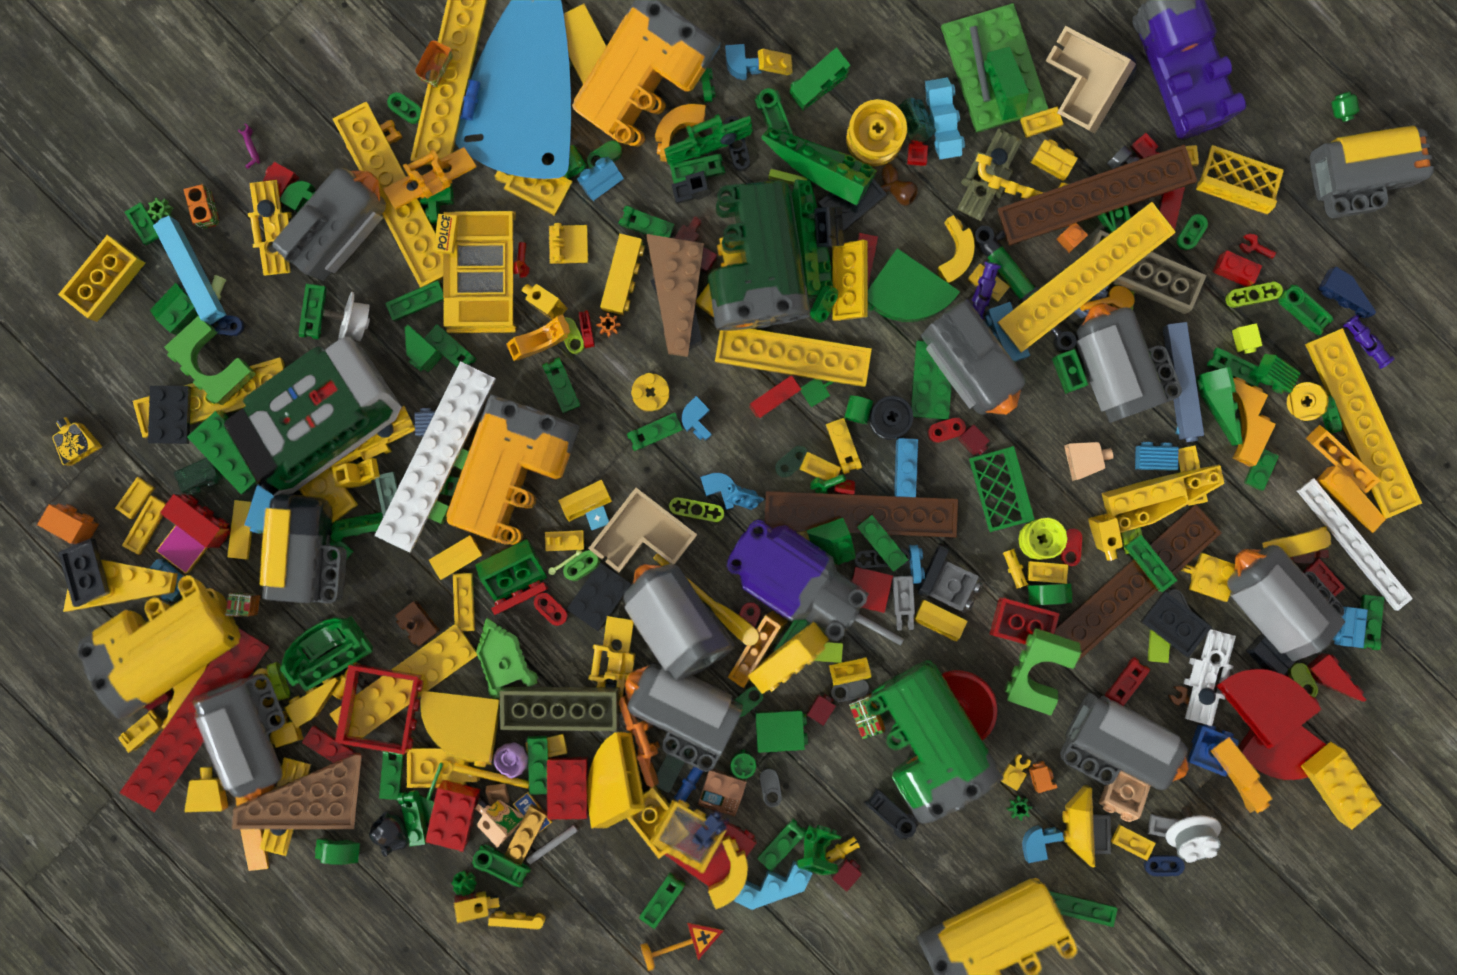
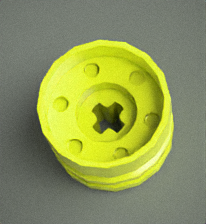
M1042 518L1025 524L1020 531L1018 538L1019 547L1031 559L1054 558L1061 554L1066 547V530L1055 519ZM1038 536H1041L1043 543H1039Z

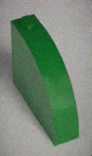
M897 248L868 289V310H874L880 315L895 321H922L945 310L960 291Z

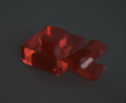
M694 216L688 227L682 225L674 239L696 242L699 234L695 231L701 225V220Z
M1317 550L1293 556L1291 559L1294 563H1313V558H1328V550Z

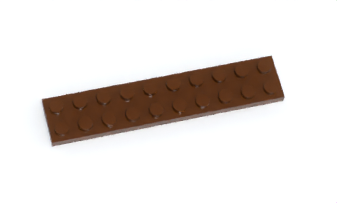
M1182 145L998 208L997 211L1008 244L1011 246L1197 182V178L1186 146Z
M766 491L765 523L771 528L786 525L794 531H806L844 518L850 533L862 534L857 526L870 515H873L888 535L956 537L958 499Z
M1195 504L1149 545L1171 573L1176 575L1221 534V531ZM1133 558L1056 627L1054 634L1080 643L1081 654L1078 658L1080 660L1158 589Z

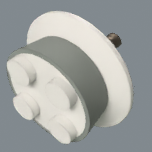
M1189 807L1182 808L1184 819L1168 829L1166 833L1167 842L1171 846L1176 847L1178 856L1186 862H1194L1216 856L1221 846L1217 837L1221 832L1219 821L1209 816L1192 817Z

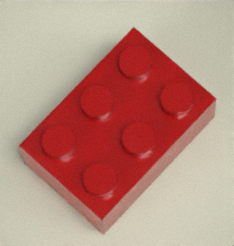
M173 494L159 513L205 548H220L231 532V528L228 526L229 523L221 517L219 519L213 515L214 511L210 508L199 505V500L190 494L188 496L185 494Z
M999 598L989 635L1026 645L1028 635H1032L1035 628L1054 634L1059 613Z
M550 757L547 760V820L587 819L589 815L587 804L588 757Z
M442 780L437 788L425 842L463 852L469 842L476 812L475 808L481 789Z

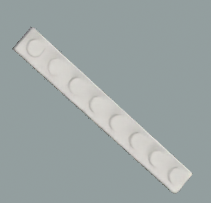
M1315 479L1309 480L1297 490L1394 610L1398 611L1413 599Z

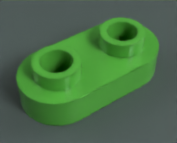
M590 550L584 551L564 566V576L571 581H578L599 566L600 558ZM590 558H593L592 564H588ZM577 569V573L573 575L572 571Z

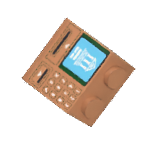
M717 769L708 771L698 805L735 816L745 789L746 779L738 778L733 774Z

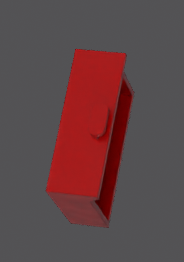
M791 375L750 403V409L756 418H761L798 393L801 388Z

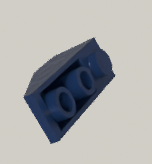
M1336 266L1327 271L1317 288L1324 297L1333 298L1338 301L1341 307L1350 308L1361 318L1375 315V309L1352 275Z

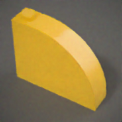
M422 691L420 702L422 720L434 742L449 755L463 761L472 762L474 766L486 767V764L491 765L500 714V700Z
M616 732L602 743L593 759L587 783V804L591 828H608L645 809L632 733Z

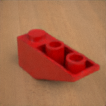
M1321 653L1307 665L1316 683L1357 701H1366L1362 689L1352 683L1349 673L1339 667V661L1332 654Z

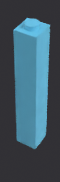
M169 215L161 218L153 227L200 319L211 325L224 317L226 313L179 222Z

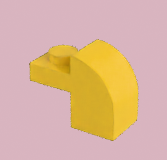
M375 458L367 459L358 464L344 463L332 469L335 487L339 488L364 486L370 484L371 480L380 477Z

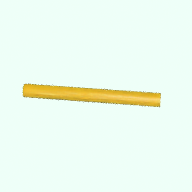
M457 763L453 765L452 771L526 789L529 787V781L509 778L506 775Z

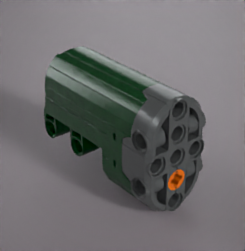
M764 181L721 187L717 196L716 214L721 218L735 217L736 224L728 225L725 228L721 247L727 254L741 252L742 263L714 269L708 275L716 330L734 331L764 328L810 317V306L792 192L788 184L783 181ZM722 194H729V196L721 197ZM719 206H722V207H724V208H729V209L726 210V211H723V210L720 209ZM725 243H726L727 245H729V246H735V247H734V248H728V247L725 246Z

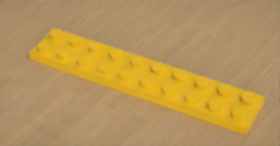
M447 0L438 42L451 48L453 58L438 87L436 88L430 84L427 85L411 154V162L429 154L433 149L439 159L453 153L464 105L463 97L466 96L488 0ZM438 53L434 57L435 64L442 66L447 56L443 53ZM431 70L429 81L436 79L437 71ZM432 161L425 165L432 166Z
M366 101L334 117L333 121L359 171H369L378 178L380 196L386 202V209L382 215L420 288L442 279L443 253H435L433 251L436 233L426 217L418 198L395 210L383 191L384 188L405 178L406 175L369 104Z
M1153 202L1149 203L1008 313L997 324L1019 352L1022 353L1176 233Z
M1343 328L1305 344L1328 396L1331 395L1335 400L1342 427L1356 458L1380 479L1371 491L1384 519L1422 504Z

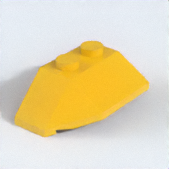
M1084 785L1065 805L1063 822L1066 823V831L1063 832L1064 842H1067V845L1089 866L1095 867L1092 788Z

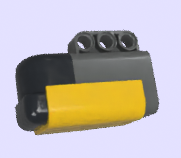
M279 494L270 500L269 508H265L260 571V585L263 586L262 599L300 603H333L343 598L347 553L342 546L330 545L332 508L326 499L315 496ZM334 550H336L338 553V557L336 560L332 557V552ZM332 569L336 572L335 579L331 577ZM331 589L335 592L333 599L329 595Z

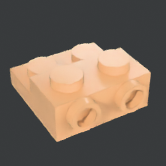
M1121 770L1112 784L1104 786L1099 804L1103 805V810L1106 812L1114 813L1115 811L1121 814L1120 818L1125 821L1137 820L1141 816L1150 785Z

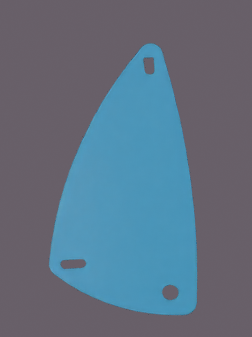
M511 0L491 33L474 70L471 80L481 83L477 96L478 105H475L473 121L460 118L455 143L460 149L464 147L470 157L500 172L536 179L561 178L567 173L569 167L571 134L570 66L561 0H534V2H531L532 0ZM483 134L484 136L482 141H464L467 135ZM545 153H552L554 155V162L551 165H544L542 163V156Z

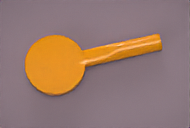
M1115 286L1109 291L1107 298L1086 302L1080 307V310H1088L1101 303L1112 305L1118 309L1123 307L1131 308L1135 299L1132 292L1126 287Z

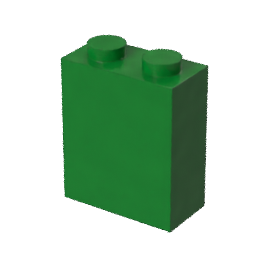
M802 709L755 712L758 753L805 750L804 745H808L807 733H804L803 726L807 725L806 714L802 713Z

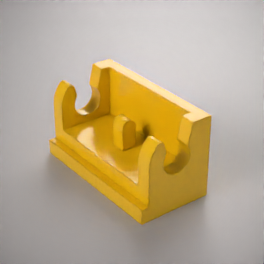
M150 710L128 730L123 732L118 739L128 753L136 751L162 729L163 721L154 710Z

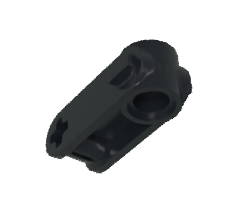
M875 788L874 794L868 800H865L864 803L895 830L893 833L901 840L912 837L918 827V820L910 813L907 815L884 793ZM904 822L911 824L908 831L901 830V825Z

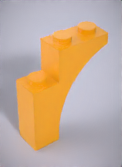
M1235 377L1233 379L1236 392H1233L1232 396L1238 405L1240 414L1242 444L1237 446L1233 459L1250 467L1257 464L1276 424L1270 422L1271 419L1267 416H1258L1268 397L1267 394L1263 393V389L1257 386L1251 387L1246 384L1245 380Z
M1230 738L1211 750L1235 784L1246 809L1250 813L1253 811L1259 813L1270 806L1268 802L1273 798L1258 781L1259 774Z

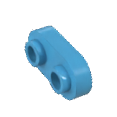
M909 545L911 576H913V584L921 583V579L925 578L924 568L920 566V560H923L922 548H918V545Z

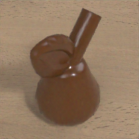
M887 163L882 172V179L885 184L880 187L885 192L890 191L899 204L903 206L912 204L918 194L917 185L911 181L898 180V173L895 167Z

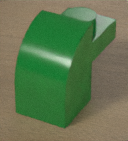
M304 181L292 183L283 192L280 202L298 213L316 192V188Z
M450 184V187L429 198L424 197L420 199L421 204L424 207H428L426 208V217L433 225L437 224L438 214H440L439 206L454 204L452 184Z
M1071 583L1028 586L1029 605L1072 603Z
M318 838L315 847V858L321 860L320 863L344 865L358 863L360 843L350 840L332 841Z

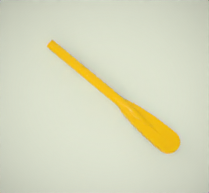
M658 553L653 557L661 566L671 564ZM687 578L699 598L712 609L718 619L739 640L748 646L755 645L758 642L760 635L755 627L731 609L715 602Z

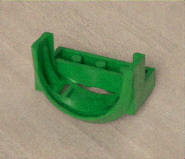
M352 616L347 619L330 618L312 626L293 641L284 654L280 670L292 686L299 683L306 692L347 668L348 665L372 653L373 646ZM341 644V645L338 646L337 648L333 649L332 651H330V652H328L327 654L323 655L322 657L318 658L320 655H322L323 653H325V652L328 651L329 649H331V648H333V647H335V646ZM302 648L306 651L311 660L306 657V655L302 651Z

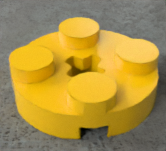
M646 373L635 380L631 395L634 403L641 410L648 412L657 411L667 404L669 400V387L661 376ZM654 388L656 395L654 397H647L646 389Z
M1310 382L1296 385L1287 397L1289 412L1303 421L1318 419L1326 413L1329 403L1328 395L1323 387ZM1306 396H1309V399L1313 400V402L1310 403L1309 407H1307L1306 404H1303V401L1306 400Z

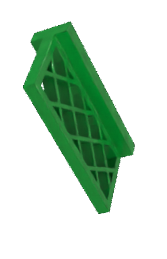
M1014 446L969 458L989 532L1035 520ZM1004 453L1006 461L1002 468L992 463L995 455ZM982 459L988 463L983 473L975 468L974 461ZM990 464L1000 469L995 480L985 474ZM1006 464H1007V467H1008V471H1006V470L1004 469V467L1006 466ZM1002 471L1010 475L1011 480L1007 486L997 481ZM977 472L982 475L980 479H978ZM983 476L994 481L989 491L980 486ZM995 483L1006 488L1000 498L990 493ZM1011 483H1012V485H1013V489H1014V490H1012L1011 488H1009V486H1010ZM1007 490L1015 493L1016 499L1012 505L1002 500ZM982 491L987 493L985 498L983 496ZM988 495L999 500L994 510L985 504ZM1001 501L1011 506L1006 516L995 511ZM1016 501L1018 503L1019 508L1014 506ZM1012 508L1020 511L1022 520L1014 522L1007 518ZM987 509L990 510V511H992L990 517H989V514H988ZM994 513L1004 518L1000 526L992 527L990 519ZM1006 520H1008V521L1011 522V523L1004 524V522H1005Z

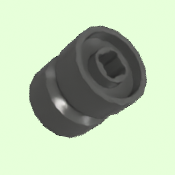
M1124 145L1107 165L1115 169L1123 166L1125 162L1129 164L1140 159L1136 156L1132 157V152Z

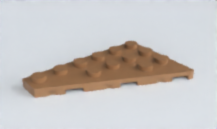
M361 753L353 754L234 807L232 829H354Z

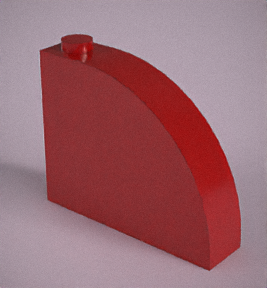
M1262 669L1246 670L1236 673L1216 685L1267 749L1277 745L1322 710L1319 707V702L1313 696H1310L1297 682L1274 671Z
M1300 726L1277 745L1269 749L1250 729L1237 748L1256 771L1278 779L1298 780L1308 777L1301 766L1324 748L1326 744L1303 726Z
M692 819L683 822L690 834L675 845V847L700 860L706 848L697 851L700 845L694 844L692 839L693 835L702 825ZM727 822L723 838L730 835L731 840L735 839L739 850L736 852L745 851L747 857L756 845L755 835L747 829L743 831L736 825ZM722 840L704 873L668 853L664 854L708 887L724 880L731 869V862Z

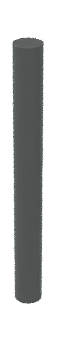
M972 26L969 29L983 101L989 102L991 97L977 26Z

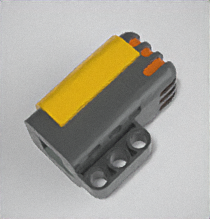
M1414 125L1336 138L1332 142L1324 143L1312 151L1310 154V165L1316 197L1318 201H1324L1326 214L1330 218H1341L1375 212L1387 205L1388 190L1412 187L1430 178L1434 173V166L1430 164L1433 157L1428 153V149L1431 146L1430 143L1426 142V138L1429 136L1427 131L1422 128H1416ZM1373 198L1377 200L1378 205L1374 204ZM1354 201L1359 204V209L1355 207ZM1336 204L1340 207V212L1336 210Z

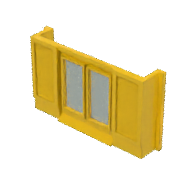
M444 212V214L457 215L459 217L454 254L443 253L444 327L447 329V333H516V325L513 323V220H516V212Z

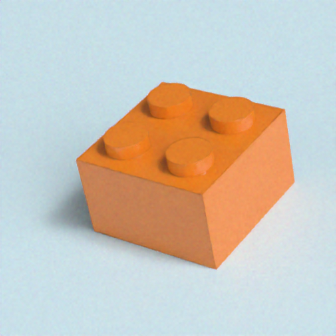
M58 503L57 505H48L37 525L70 544H78L90 539L99 524L94 522V518L85 513L81 515L76 512L77 508L69 504L65 506Z

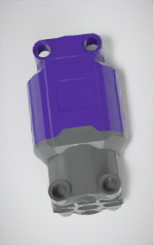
M761 519L754 520L742 534L728 558L727 567L730 572L740 575L743 590L789 621L805 619L810 623L815 622L832 640H839L843 637L844 631L855 621L860 608L866 603V598L869 595L860 585L855 584L837 572L831 555L786 525L771 528ZM761 526L764 530L762 533H755L753 528ZM739 559L742 563L734 565L732 560Z

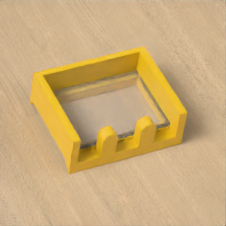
M680 799L678 802L672 800L671 805L649 842L704 873L726 830L722 834L716 835L714 838L715 842L709 849L704 848L697 851L700 845L694 844L692 839L693 835L702 825L707 830L709 829L704 824L707 820L705 819L706 814L697 809L695 812L689 810V804Z

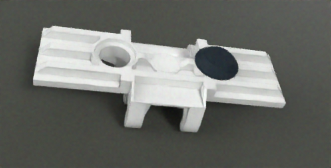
M1210 629L1207 633L1201 660L1190 658L1189 664L1193 665L1191 677L1189 679L1185 678L1183 684L1193 686L1185 719L1212 726L1219 698L1225 700L1224 695L1218 688L1216 693L1213 691L1219 667H1223L1219 683L1227 679L1230 671L1233 670L1234 666L1229 665V660L1236 636ZM1214 653L1219 654V662H1211V656Z

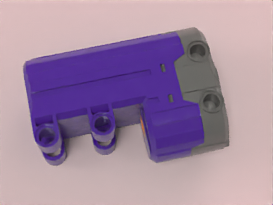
M1147 0L1138 9V13L1132 18L1133 25L1140 36L1177 138L1185 140L1213 130L1245 110L1246 104L1241 93L1233 94L1227 78L1232 72L1231 62L1227 56L1220 58L1213 38L1217 31L1206 1Z

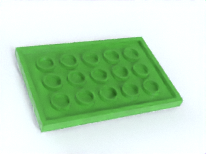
M1014 4L942 24L941 29L976 133L1048 110ZM977 26L984 62L987 59L988 52L1010 47L1029 91L1023 116L1002 121L987 72L986 76L991 101H983L970 27Z

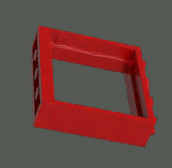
M359 664L348 665L335 743L406 754L413 746L414 739L411 738V734L417 724V719H414L415 711H418L420 707L418 694L423 689L424 681L421 680L422 675ZM359 672L413 681L402 745L348 736Z

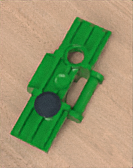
M717 114L715 118L694 126H686L689 137L684 141L664 148L668 165H675L693 157L697 158L711 151L726 147L737 140L750 136L753 133L751 117L747 116L728 124H722L721 118ZM712 128L713 134L702 138L698 134L700 131Z

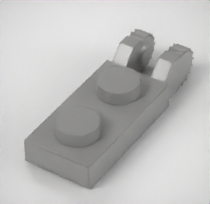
M913 576L893 577L894 612L897 630H902L901 615H908L907 624L909 630H913V614H915Z

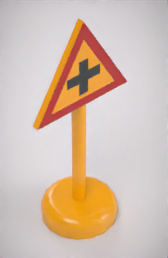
M687 923L692 939L652 953L647 943L640 944L648 971L655 968L653 957L690 944H694L699 960L724 930Z

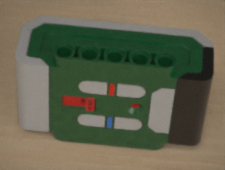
M346 336L325 350L322 347L311 349L249 393L243 399L246 406L228 418L223 426L258 486L273 496L292 494L395 421L400 412L401 405L366 351L351 337Z

